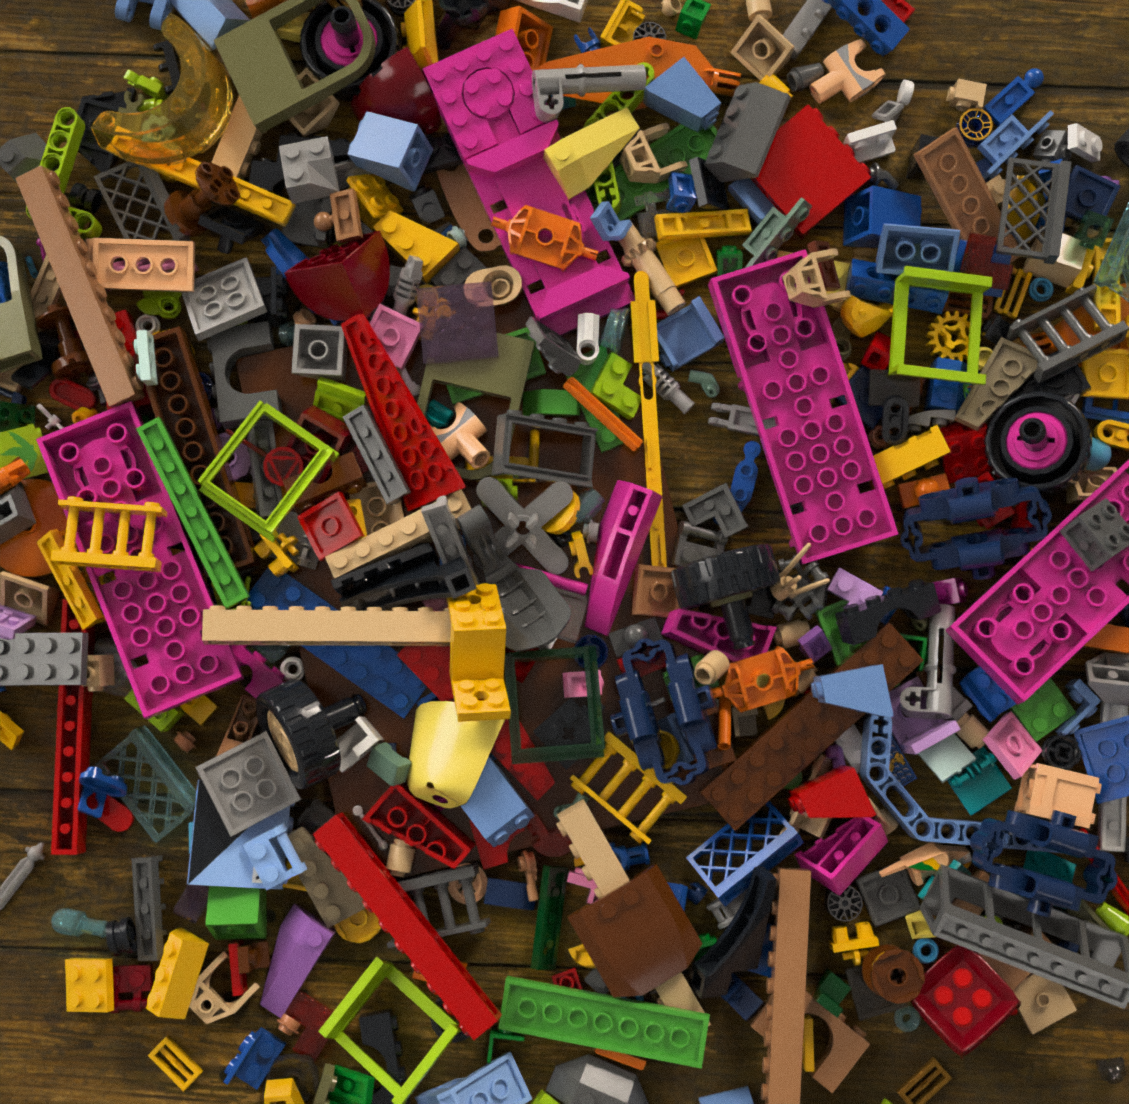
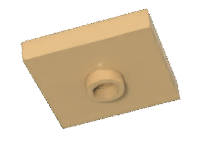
M1032 973L1013 990L1018 1000L1022 1002L1017 1010L1031 1034L1037 1033L1077 1010L1063 985Z

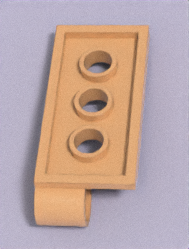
M113 238L85 239L88 247V258L97 269L96 277L104 289L194 292V241ZM117 258L125 260V267L121 271H115L113 268V262ZM141 259H148L150 261V268L145 272H141L138 269V263ZM171 259L175 262V269L170 273H166L163 270V263Z

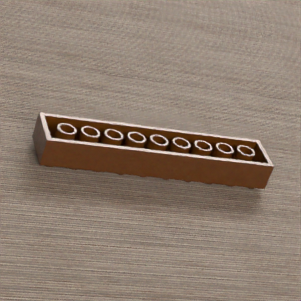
M180 326L154 334L158 385L147 386L145 384L155 418L160 417L237 571L241 572L261 565L258 554L253 549L255 545L249 526L199 491L201 485L198 479L222 450L223 445L188 335ZM136 354L137 361L139 364V356L138 354ZM227 461L211 483L241 503ZM202 563V567H203L205 576H206L207 579H210V577H209V575H208V573H207V571H206V569H205V567H204V565H203V563Z
M889 622L884 623L877 629L875 638L864 641L828 674L883 664L887 687L890 692L924 660ZM810 690L735 757L736 761L727 764L699 791L732 829L736 831L865 713L820 703L818 698L813 697L812 690Z

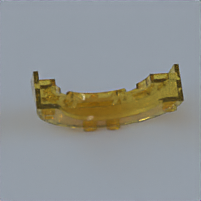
M171 12L162 23L161 31L163 36L174 46L181 61V75L173 93L164 102L147 111L138 113L102 112L91 126L100 148L138 165L167 164V166L187 162V158L199 152L201 154L204 153L221 137L229 123L233 110L232 85L224 66L198 35L182 19Z

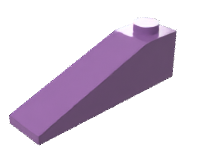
M294 903L280 925L260 1002L261 1006L280 1018L287 1011L336 933L335 928L332 926L327 928L324 921Z

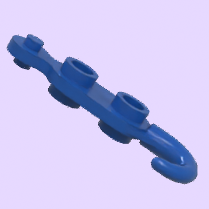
M749 441L745 444L743 450L745 459L737 465L730 489L741 512L752 498L758 474L754 460L759 456L761 448L755 441ZM714 518L713 521L719 525L716 518Z

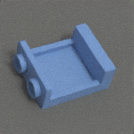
M700 296L692 300L689 306L657 323L658 349L661 352L659 358L666 368L670 367L672 372L722 344L725 338Z

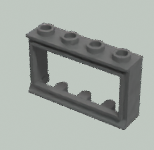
M507 410V413L497 416L492 476L506 474L513 475L514 479H536L535 482L539 483L562 481L570 486L575 485L577 489L581 490L593 488L592 472L597 428L589 427V423L586 422L569 424L567 419L563 418L547 420L541 414L524 416L522 411ZM512 424L583 436L580 474L509 463Z

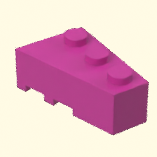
M854 817L836 828V833L824 840L820 838L815 841L816 845L805 852L799 851L794 854L800 868L810 870L813 879L840 896L888 842L882 825L870 817Z

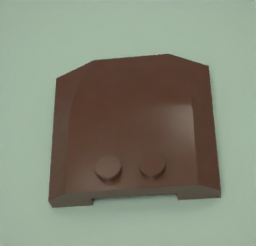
M656 863L593 903H588L567 916L613 998L642 996L687 969L703 944Z

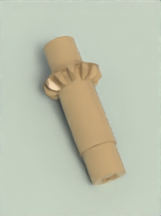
M632 223L627 235L618 241L625 253L621 262L624 266H633L637 272L644 271L647 273L650 292L658 300L666 314L671 315L681 309L686 302L653 252L657 243L653 238L646 240L642 238Z

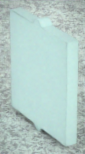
M955 734L918 753L942 783L957 773L961 774L962 769L976 760V757Z

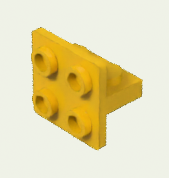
M375 174L349 176L346 179L350 185L348 189L353 188L356 191L360 218L373 232V226L389 210L397 214H401L404 211L397 197L385 185L383 178Z

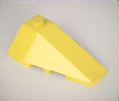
M626 107L566 136L544 149L543 159L568 200L592 186L598 176L639 131L640 127Z

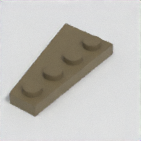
M1001 337L980 373L986 374V384L973 385L956 414L955 421L978 431L998 408L1035 373L1038 362L1027 348Z
M303 826L287 834L301 862H305L308 868L298 874L327 928L365 909L362 903L363 898L358 892L355 893L349 888L346 882L348 879L342 872H338L332 866L331 857L317 847L315 839Z

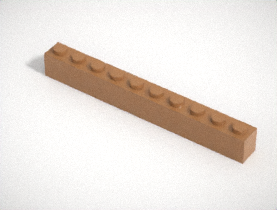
M39 166L15 178L108 406L117 407L129 401L135 402L146 397L143 392L144 384L141 379H138L133 367L135 365L134 359L125 348V337L116 326V315L112 308L108 306L105 299L107 297L106 291L99 284L96 277L97 269L88 258V247L77 231L79 225L76 219L71 216L68 209L70 206L69 201L59 187L60 179L53 170Z
M777 867L776 873H772L777 881L775 899H772L770 911L771 915H774V925L769 927V941H773V950L768 952V967H772L771 978L767 977L766 992L770 994V1004L765 1006V1020H769V1029L764 1031V1047H768L767 1057H763L762 1071L766 1073V1084L762 1083L761 1100H765V1104H800L811 871L804 868Z

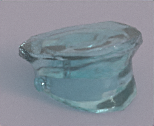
M629 308L623 310L611 309L608 320L599 336V346L609 347L613 353H619L625 337L630 313Z

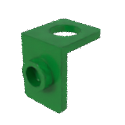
M900 634L905 640L916 642L915 651L924 661L913 671L922 672L924 662L926 663L928 660V648H926L928 638Z
M491 1029L487 1063L491 1064L494 1038L524 1041L525 1034Z

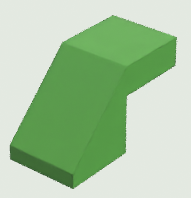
M539 389L526 391L523 394V415L541 414L558 418L580 416V403L566 390Z

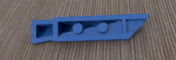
M273 229L261 239L266 246V253L285 278L284 272L305 258L309 260L279 229ZM329 319L334 326H341V323L344 322Z

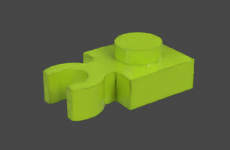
M129 69L123 77L128 80L127 83L141 89L145 94L153 98L159 97L166 100L169 96L165 94L164 83L155 77L149 79L143 75L139 76Z

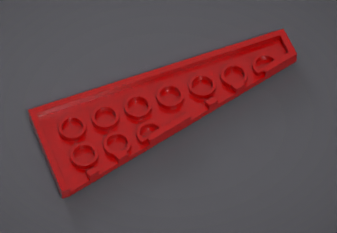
M358 314L341 323L376 424L411 491L410 494L403 497L407 510H415L436 501L440 496H448L466 488L458 471L365 315Z
M405 646L397 654L440 701L454 702L449 674L450 646ZM510 705V719H505L491 753L538 801L555 784V781Z

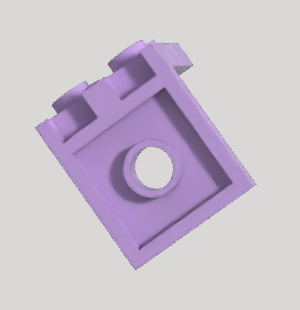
M918 676L889 692L894 715L891 717L892 736L902 753L918 754L961 730L956 720L907 718L902 714L900 708V695L902 691L908 687H924ZM921 697L920 709H926V697ZM911 699L910 704L915 706L916 699Z

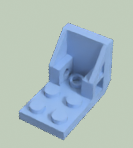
M505 1052L491 1061V1064H486L469 1076L456 1078L416 1096L415 1099L417 1104H526L532 1100V1097L512 1053Z

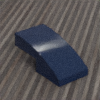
M488 877L484 904L525 910H534L535 901L529 902L526 882Z
M734 972L731 974L727 995H721V997L745 1021L749 1022L765 1003Z

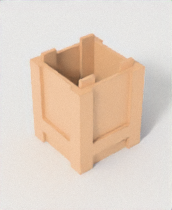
M1039 763L1031 764L1021 778L1014 811L1051 820L1054 809L1077 816L1075 826L1090 828V824H1094L1096 814L1092 813L1095 794H1100L1102 784L1099 783L1098 777Z

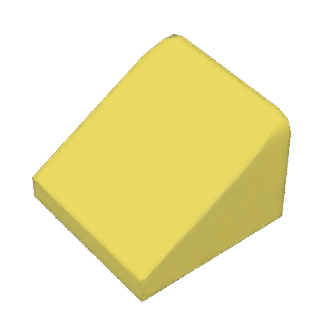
M921 910L906 915L905 919L912 939L936 938V936H933Z

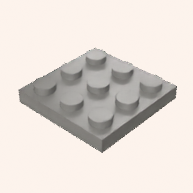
M247 257L194 279V292H181L194 333L199 341L268 312Z
M267 731L195 767L230 837L301 800Z

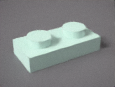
M147 330L136 331L137 339H134L135 353L139 356V364H136L137 377L147 386L158 385L154 337Z

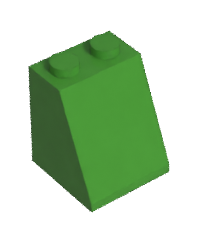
M209 886L205 925L215 940L266 939V889Z

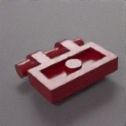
M153 963L113 966L114 1011H111V1014L120 1013L122 1010L142 1012L143 1009H146L148 998L144 999V991H151L153 987ZM133 992V999L121 1000V993Z

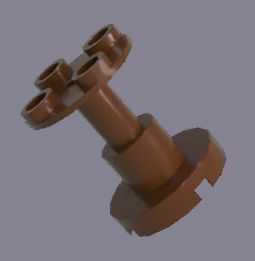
M203 161L195 171L196 181L201 190H193L191 192L176 190L168 196L164 203V212L172 225L176 223L181 227L178 231L190 237H199L208 229L199 225L198 222L200 215L211 209V201L223 206H231L240 198L238 187L233 179V172L228 167H220L214 163Z
M61 303L49 305L47 307L48 311L37 316L35 322L40 329H57L61 341L57 347L61 358L54 361L51 365L54 377L57 380L69 381L80 379V374L86 372L87 376L94 373L82 340L75 338L71 326L75 323L68 306H62Z
M885 944L871 949L862 959L861 970L863 980L870 990L885 1000L897 1004L907 1003L916 998L921 992L920 990L925 980L924 969L918 958L910 952L902 950L897 946Z

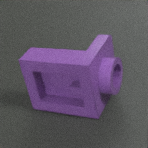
M817 625L797 640L800 644L799 650L806 658H811L813 664L833 649L823 630Z

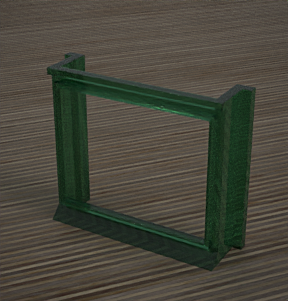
M596 646L506 652L504 666L506 692L511 710L509 731L512 765L604 757L605 741ZM584 657L591 743L521 749L515 663Z

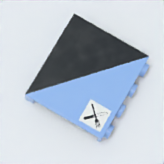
M197 780L187 884L265 889L243 844L282 823L287 828L286 834L288 832L291 833L293 817H289L290 807H294L295 803L230 837L202 780ZM275 836L271 839L285 864V858L287 857ZM288 880L270 889H283V884H287Z

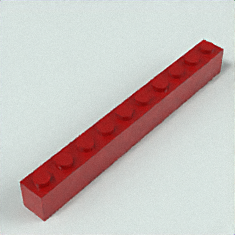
M62 599L61 633H88V655H93L95 625L82 630L67 599ZM60 685L58 687L51 855H78L86 852L87 814L78 811V804L83 785L79 783V777L90 766L93 691H88V686Z
M344 813L336 814L314 832L313 836L316 838L315 843L317 847L323 852L326 851L331 857L332 866L338 872H342L348 879L346 882L349 888L355 893L358 892L363 898L362 903L370 913L374 912L379 919L378 923L382 930L392 935L395 939L394 944L402 954L406 953L411 960L410 964L417 974H422L427 980L426 984L429 990L434 995L438 994L442 999L446 1012L451 1016L454 1015L460 1022L459 1027L467 1037L471 1036L475 1040L494 1025L502 1014Z

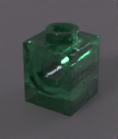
M1086 209L1074 238L1081 240L1079 245L1093 250L1094 246L1102 248L1114 219ZM1096 224L1099 232L1095 237L1090 238L1087 230L1091 225Z

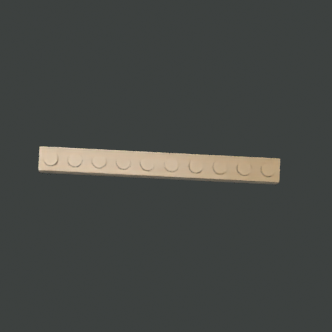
M215 605L210 606V609H203L202 641L204 645L450 646L451 622L448 608H444L443 611H433V608L421 607L418 608V611H408L406 607H394L392 611H382L381 607H368L367 611H356V607H341V611H332L330 607L326 606L315 607V610H304V607L291 606L289 610H278L276 606H264L262 610H252L251 606H237L236 610H226L225 606Z
M583 799L556 814L560 820L556 825L562 836L568 835L572 841L569 848L576 859L581 857L585 864L581 869L587 880L593 879L597 885L594 892L598 899L629 881L628 876ZM682 972L654 988L660 996L656 999L659 1005L704 1013Z

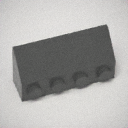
M757 82L737 86L704 163L720 182L756 178L759 176L791 99L789 94Z

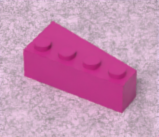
M676 609L669 612L661 635L705 655L713 650L720 651L732 663L767 652L777 627L751 622L754 630L753 640H756L755 645L734 650L732 648L734 644L729 639L724 617Z

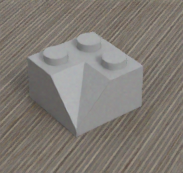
M328 136L279 146L285 185L292 204L329 197L331 193L340 191L334 156Z
M295 324L291 373L317 380L320 377H324L333 381L345 382L348 344L342 327Z

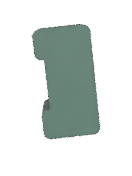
M386 742L372 746L367 767L390 786L405 783L411 761L405 757L402 758Z

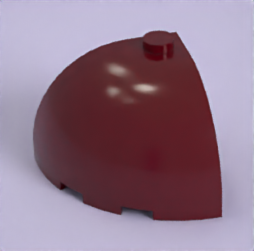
M405 47L381 64L383 68L374 77L372 74H369L359 86L360 94L353 96L351 109L359 123L363 120L366 111L418 124L424 134L434 133L442 125L440 112L434 96L408 47Z
M380 231L363 234V238L346 242L340 247L338 243L319 251L320 255L309 260L305 258L284 272L293 292L310 310L331 320L344 321L358 314H364L366 319L371 316L370 313L382 302L386 295L390 278V264Z

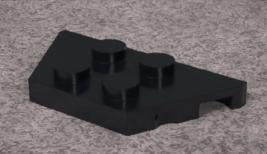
M127 88V91L132 93L131 102H134L137 91L135 88ZM109 91L101 95L82 96L77 114L85 123V130L78 152L101 173L112 169L117 158V154L110 152L107 146L115 133L119 107L126 108L127 106L124 101L126 91L118 93Z

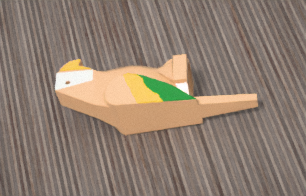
M929 842L899 857L901 860L881 870L879 874L881 877H885L907 869L908 876L912 882L919 886L923 884L926 877L936 875L941 864L949 867L955 859L968 868L972 858L970 851L964 846H948Z

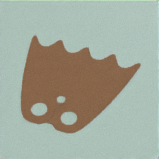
M464 164L458 165L454 171H447L445 169L436 171L451 211L461 229L465 230L464 235L468 241L479 251L495 250L501 245L494 228L491 227V222ZM504 200L490 206L493 214L508 208ZM484 229L491 230L494 234L493 240L489 243L481 242L478 238L480 231Z

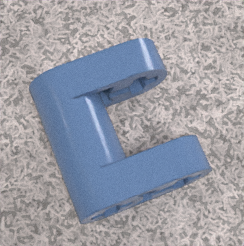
M117 0L115 6L116 19L131 22L137 3L140 1L153 5L149 19L150 27L160 31H165L173 9L170 3L171 0Z

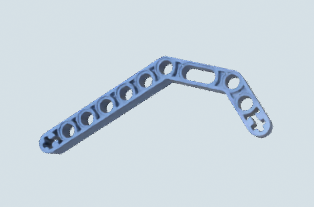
M866 714L863 720L860 776L865 784L911 838L926 842L970 845V839L966 837V830L972 827L975 833L980 830L982 822L928 817L889 770L892 735L891 717ZM874 719L881 720L882 724L874 725ZM872 733H879L881 737L872 736ZM878 741L881 749L875 755L871 750L873 742ZM876 766L879 770V775L875 780H872L869 772L872 767ZM888 787H894L907 803L909 809L904 816L900 814L887 798L886 790ZM923 822L925 830L921 835H918L916 827L918 823ZM947 824L949 826V834L943 837L941 829ZM1002 830L999 836L1003 841V848L1061 853L1025 841L1017 843L1016 836L1003 833Z

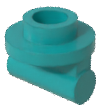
M433 399L429 403V409L426 413L428 423L435 428L448 426L454 412Z

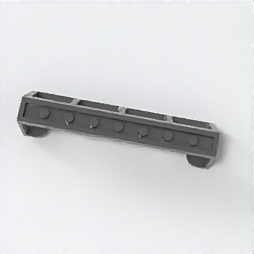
M943 864L940 865L919 908L933 936L1120 1008H1126L1129 1002V941L1127 936L1056 908H1052L1050 918L1026 910L1029 898L989 886L988 882ZM954 897L984 908L986 918L952 905ZM994 913L1033 927V936L996 922ZM1042 931L1079 945L1081 955L1043 940ZM1121 951L1125 972L1113 967Z

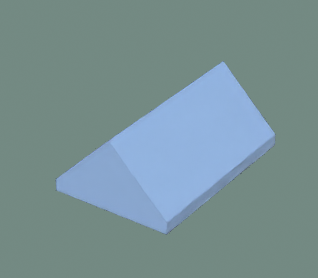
M232 0L170 1L174 9L212 50L217 48L214 43L215 39L250 21Z

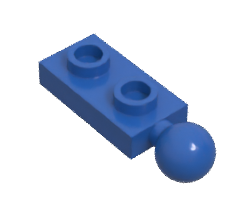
M1037 68L1030 69L1026 72L1024 81L1017 76L983 107V110L990 115L992 122L997 127L1035 94L1031 88H1037L1043 83V72Z

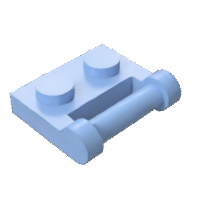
M284 823L243 844L266 891L308 869L305 862H301L288 838L285 832L287 828ZM277 837L292 868L287 869L271 838Z

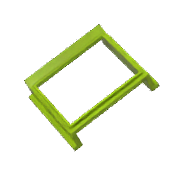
M905 266L904 272L895 279L888 375H903L972 385H985L986 374H978L983 293L992 287V277ZM909 286L972 294L967 372L904 364Z
M259 401L198 479L201 485L199 491L273 543L279 536L276 529L329 460L335 462L340 454L269 404ZM263 414L318 451L266 521L211 483Z
M376 956L318 1032L325 1038L335 1039L394 1095V1098L391 1100L394 1104H405L406 1100L461 1029L456 1020L392 962L384 961ZM386 977L445 1030L402 1087L344 1033V1030Z

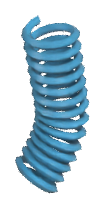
M25 257L24 259L31 276L37 278L38 271L35 268L32 257Z

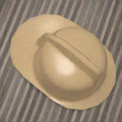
M507 265L478 270L466 279L464 294L472 305L478 307L505 305L514 300L520 293L522 279L515 268Z

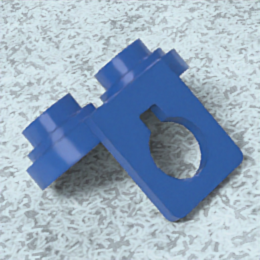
M88 767L79 777V783L83 785L78 811L95 818H100L106 795L112 797H123L126 795L128 787L124 783V779L120 776L108 777L102 774V769ZM92 793H96L95 798L98 803L96 809H90L86 803L87 797L92 795Z

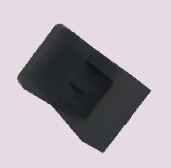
M419 186L415 192L412 191L413 194L408 196L423 226L445 217L437 196L430 186Z

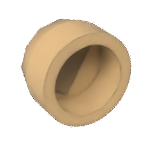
M663 0L661 3L662 13L665 16H674L681 12L682 7L679 0Z

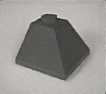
M37 133L10 139L0 148V166L17 183L15 178L40 166L46 143ZM60 164L55 165L52 170L56 171Z

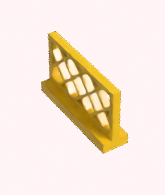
M50 530L36 543L82 630L106 621L104 614L97 604L99 601L95 590L94 593L90 591L86 581L91 583L86 567L80 570L78 566L57 565L50 560L52 550L61 551V547H64L63 538H65L66 530ZM113 571L104 574L105 576L111 578L112 581L116 580ZM104 575L98 577L101 585L106 584L103 582Z

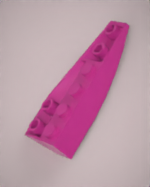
M617 480L599 527L585 627L608 636L663 497L658 493L630 482Z

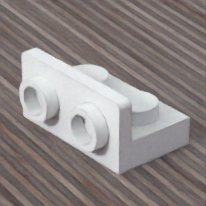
M894 120L849 133L843 145L848 144L855 153L854 158L859 163L893 154L896 149L892 136L897 129Z

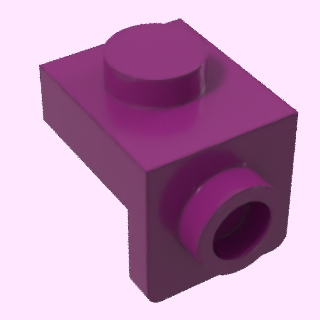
M962 578L931 582L935 585L939 604L950 605L967 601L968 587Z

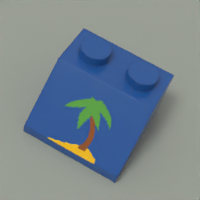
M937 357L931 363L930 368L967 372V363ZM928 379L924 411L956 410L957 414L973 385Z

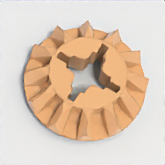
M463 863L458 865L457 867L472 863ZM479 866V873L472 883L473 889L476 891L474 892L476 902L485 895L488 882L484 870ZM458 880L449 882L448 890L450 895L456 901L466 904L463 890H459L462 884H459Z

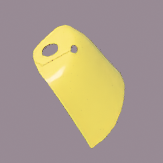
M430 701L421 704L415 713L409 761H411L407 775L409 791L419 799L444 808H455L467 803L480 778L505 719L458 722L454 702ZM432 782L434 788L427 787V783ZM433 795L441 796L448 802H439L433 798Z

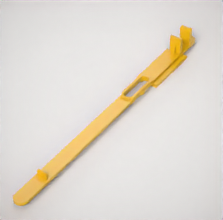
M638 271L634 275L635 301H630L634 363H639L647 489L662 496L655 388L657 380L654 372V362H659L655 300H650L649 277L647 273ZM644 363H649L652 370L653 398L650 400L645 399L643 394L642 365ZM661 499L649 530L652 566L667 567L663 499Z

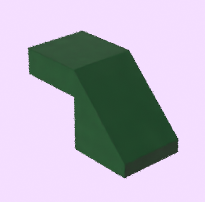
M826 968L813 994V998L838 1018L843 1011L839 1004L851 990V987Z

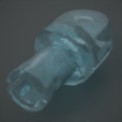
M61 908L52 915V927L60 934L79 937L83 933L102 938L106 936L108 921L87 918L84 911Z

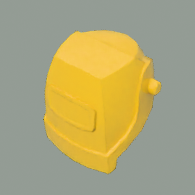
M851 296L843 302L840 316L843 324L851 333L859 338H863L877 331L890 317H893V305L883 302L876 305Z

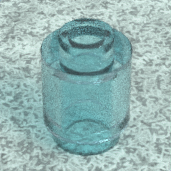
M590 488L588 491L585 490L579 496L580 511L577 510L576 522L578 524L581 522L587 524L603 508L602 504L605 500L593 488Z

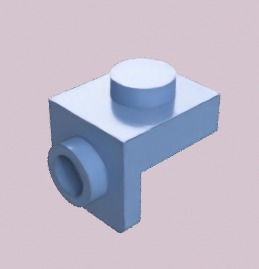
M609 201L601 202L590 217L603 241H619L623 239L632 226L630 220L620 221Z

